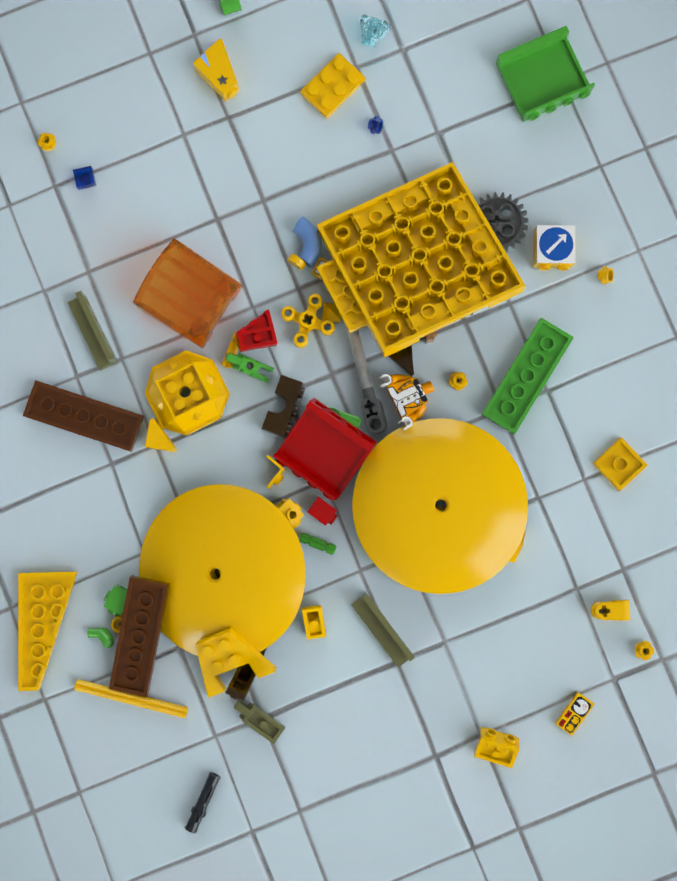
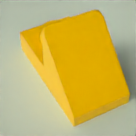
M322 605L303 607L302 614L307 639L326 637Z

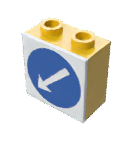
M537 225L533 231V268H539L541 271H547L550 268L567 271L569 268H572L576 263L575 225Z

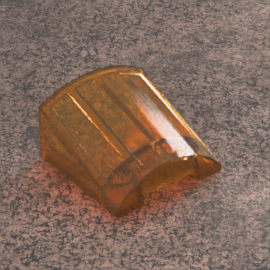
M174 238L149 270L134 298L133 304L140 311L203 349L212 336L213 329L231 301H234L243 285Z

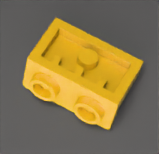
M481 727L480 738L474 751V757L512 768L519 752V738L512 734L498 732L492 728Z

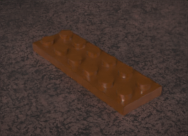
M37 380L34 382L23 413L24 417L130 452L133 451L144 419L143 415Z
M133 575L130 576L109 689L142 697L149 695L170 586L169 583Z

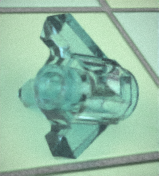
M365 14L360 17L361 43L375 48L379 40L390 30V25L386 20H380L375 17L370 19Z

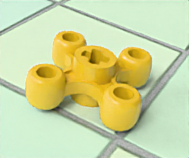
M319 294L309 296L308 308L302 313L295 311L291 306H285L281 310V317L284 321H294L300 325L299 332L293 338L294 345L298 348L307 346L308 334L314 329L321 331L325 336H330L335 332V325L332 321H322L316 316L317 310L323 304L322 297ZM316 299L319 302L317 304H313L312 301ZM287 312L292 313L290 316L285 315ZM309 317V320L312 319L309 325H307V322L305 323V318ZM325 326H330V327H331V329L328 330V331L325 330L324 328H325ZM303 338L304 341L302 343H299L298 339Z

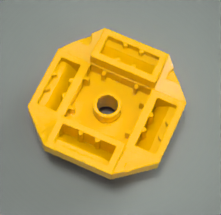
M186 350L152 367L145 396L161 428L188 436L222 418L230 392L212 359ZM185 388H190V395L188 397H182L181 395L182 390Z

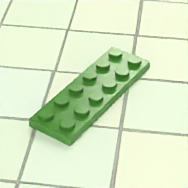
M540 318L481 415L514 435L574 337L545 319Z

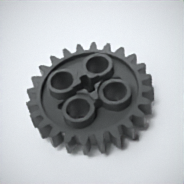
M494 192V197L492 198L487 194V200L480 197L481 204L478 205L483 213H492V216L486 219L506 253L509 246L515 249L514 243L521 244L519 237H525V233L522 230H528V226L525 225L528 222V218L524 217L527 215V211H521L524 205H517L518 198L512 201L511 194L505 198L504 192H502L500 197ZM504 210L511 211L509 216H503L501 213ZM496 220H499V226H495ZM505 228L512 229V233L509 235L503 234L502 231Z

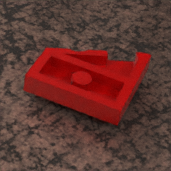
M269 310L264 311L262 315L253 319L247 326L236 332L240 352L277 346L278 342Z

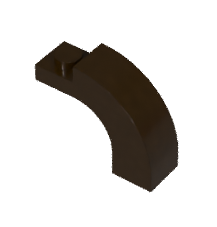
M266 648L265 650H263V651L260 652L263 656H264V654H265L267 648ZM249 663L236 669L225 694L230 695L235 700L244 701L256 676Z

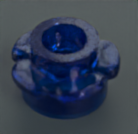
M376 115L369 120L368 129L371 134H380L383 128V119L378 118Z

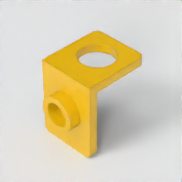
M267 455L266 458L280 468L279 472L266 486L270 490L274 484L277 486L284 478L282 474L286 469Z

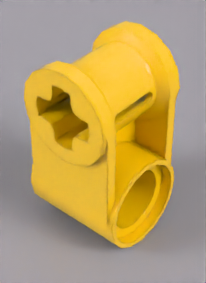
M629 600L595 602L591 606V614L596 619L631 620ZM604 608L605 611L599 613V609Z

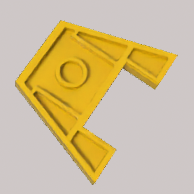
M232 628L198 640L195 645L208 698L225 692L226 687L218 675L245 664H250L258 679L276 672L277 667Z

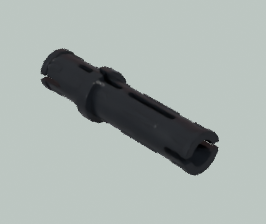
M209 772L196 805L191 809L192 814L185 826V829L190 833H197L202 818L207 814L206 809L221 779L216 773Z

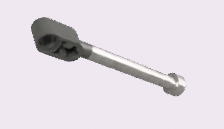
M347 329L364 396L361 408L366 428L372 433H383L387 428V421L382 402L375 397L359 330L349 333ZM372 403H375V406H373L372 409H369V406H371ZM378 419L380 427L375 430L373 422Z

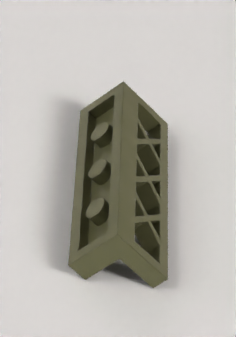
M81 291L75 293L77 298L67 303L99 369L103 370L118 363L87 296Z
M367 593L351 604L398 668L406 661H411L415 658Z

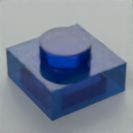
M92 166L73 170L78 190L97 186Z

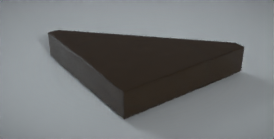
M412 345L388 356L410 376L414 375Z

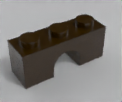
M284 375L280 376L275 394L286 400V407L280 413L267 412L261 428L263 431L285 438L286 434L289 435L293 425L290 423L292 416L296 417L299 406H297L298 399H302L306 388H303V382Z

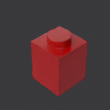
M319 496L307 511L325 526L328 523L332 525L338 517L335 514L337 510Z

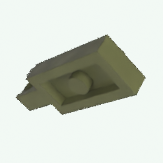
M238 700L234 705V709L241 713L239 717L242 719V722L272 744H275L286 726L251 702L247 705Z

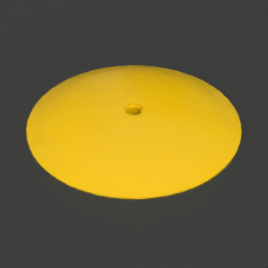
M434 418L413 422L412 426L405 431L403 429L406 425L387 435L372 449L361 466L355 482L352 510L355 529L362 547L373 563L384 574L399 584L413 590L433 594H450L465 591L486 582L502 570L510 561L525 532L528 516V497L525 482L517 463L508 450L495 437L481 428L463 421ZM437 500L445 502L446 507L443 511L436 509L435 503Z
M214 484L197 487L181 494L168 503L149 527L139 560V577L170 584L161 631L177 646L196 656L198 655L195 645L198 640L228 628L236 631L258 652L265 650L276 642L293 622L300 608L305 589L306 570L303 550L289 520L280 509L262 495L235 485ZM216 568L220 571L219 578L215 575Z

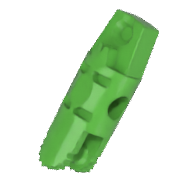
M227 353L225 361L234 364L233 369L265 383H268L270 379L258 374L259 368L268 372H273L274 370L273 367L241 353H238L237 356ZM247 363H250V365H251V368H250V369H247V367H246Z

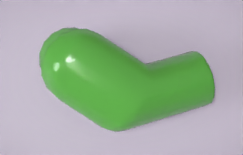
M88 628V638H99L105 648L113 646L114 637L108 629Z

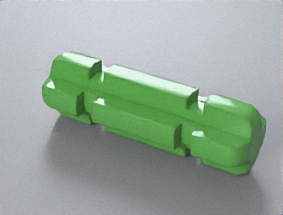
M302 533L299 538L301 543L309 544V546L321 551L325 550L326 553L331 555L336 550V545L328 544L327 541L314 536L310 537L307 533Z

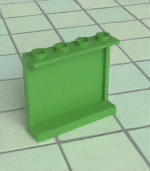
M567 26L501 53L497 57L496 65L523 122L527 120L533 121L545 112L547 114L552 113L561 105L568 106L577 98L584 99L591 94L595 86L594 83L589 84L567 38L569 34Z

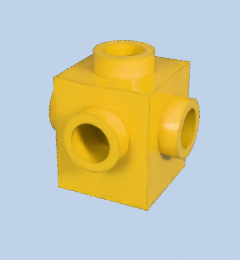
M285 498L276 505L289 520L293 528H296L302 522L300 519L304 514L301 512L302 508L295 501L292 502L290 498Z

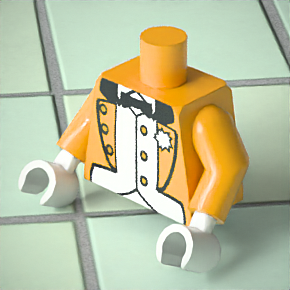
M383 374L378 377V379L384 380L380 387L387 386L386 390L401 418L398 424L403 422L406 425L403 429L405 431L412 426L413 422L421 419L427 409L428 399L426 395L435 391L431 381L420 385L418 379L412 378L410 375Z

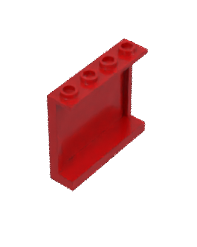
M313 398L308 402L305 411L273 457L278 464L291 469L295 476L305 479L309 486L322 491L327 499L336 501L377 442L319 400Z

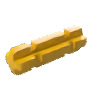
M236 332L232 336V341H230L225 356H227V353L235 356L238 353L239 346ZM223 358L221 363L223 367L228 369L233 365L225 361V358Z

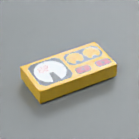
M577 691L555 724L572 736L595 704Z

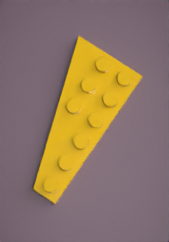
M78 571L18 573V691L40 690Z

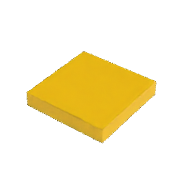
M622 437L615 441L592 463L618 491H621L648 466Z

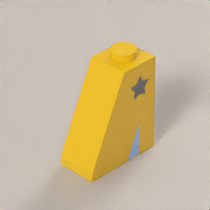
M219 38L193 62L195 71L226 102L229 98L232 99L236 96L239 88L223 40Z

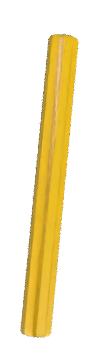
M80 679L74 685L76 691L181 718L187 716L188 707L112 690L108 686Z

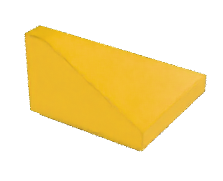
M324 302L322 321L330 320L333 323H341V316L334 303Z

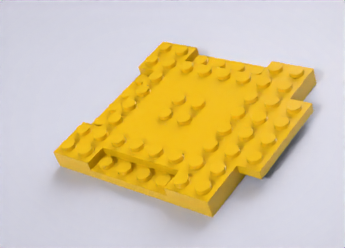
M453 162L317 224L318 233L332 260L317 266V271L349 333L368 326L384 358L419 342L421 337L487 306L491 308L523 293L525 289L523 280Z

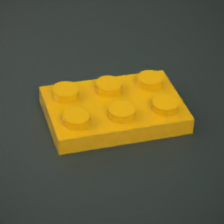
M338 53L300 91V94L327 119L366 81V77L344 56Z

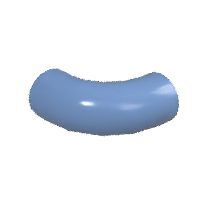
M302 216L293 229V233L298 235L303 242V249L298 257L306 262V266L314 268L321 254V238L317 228Z

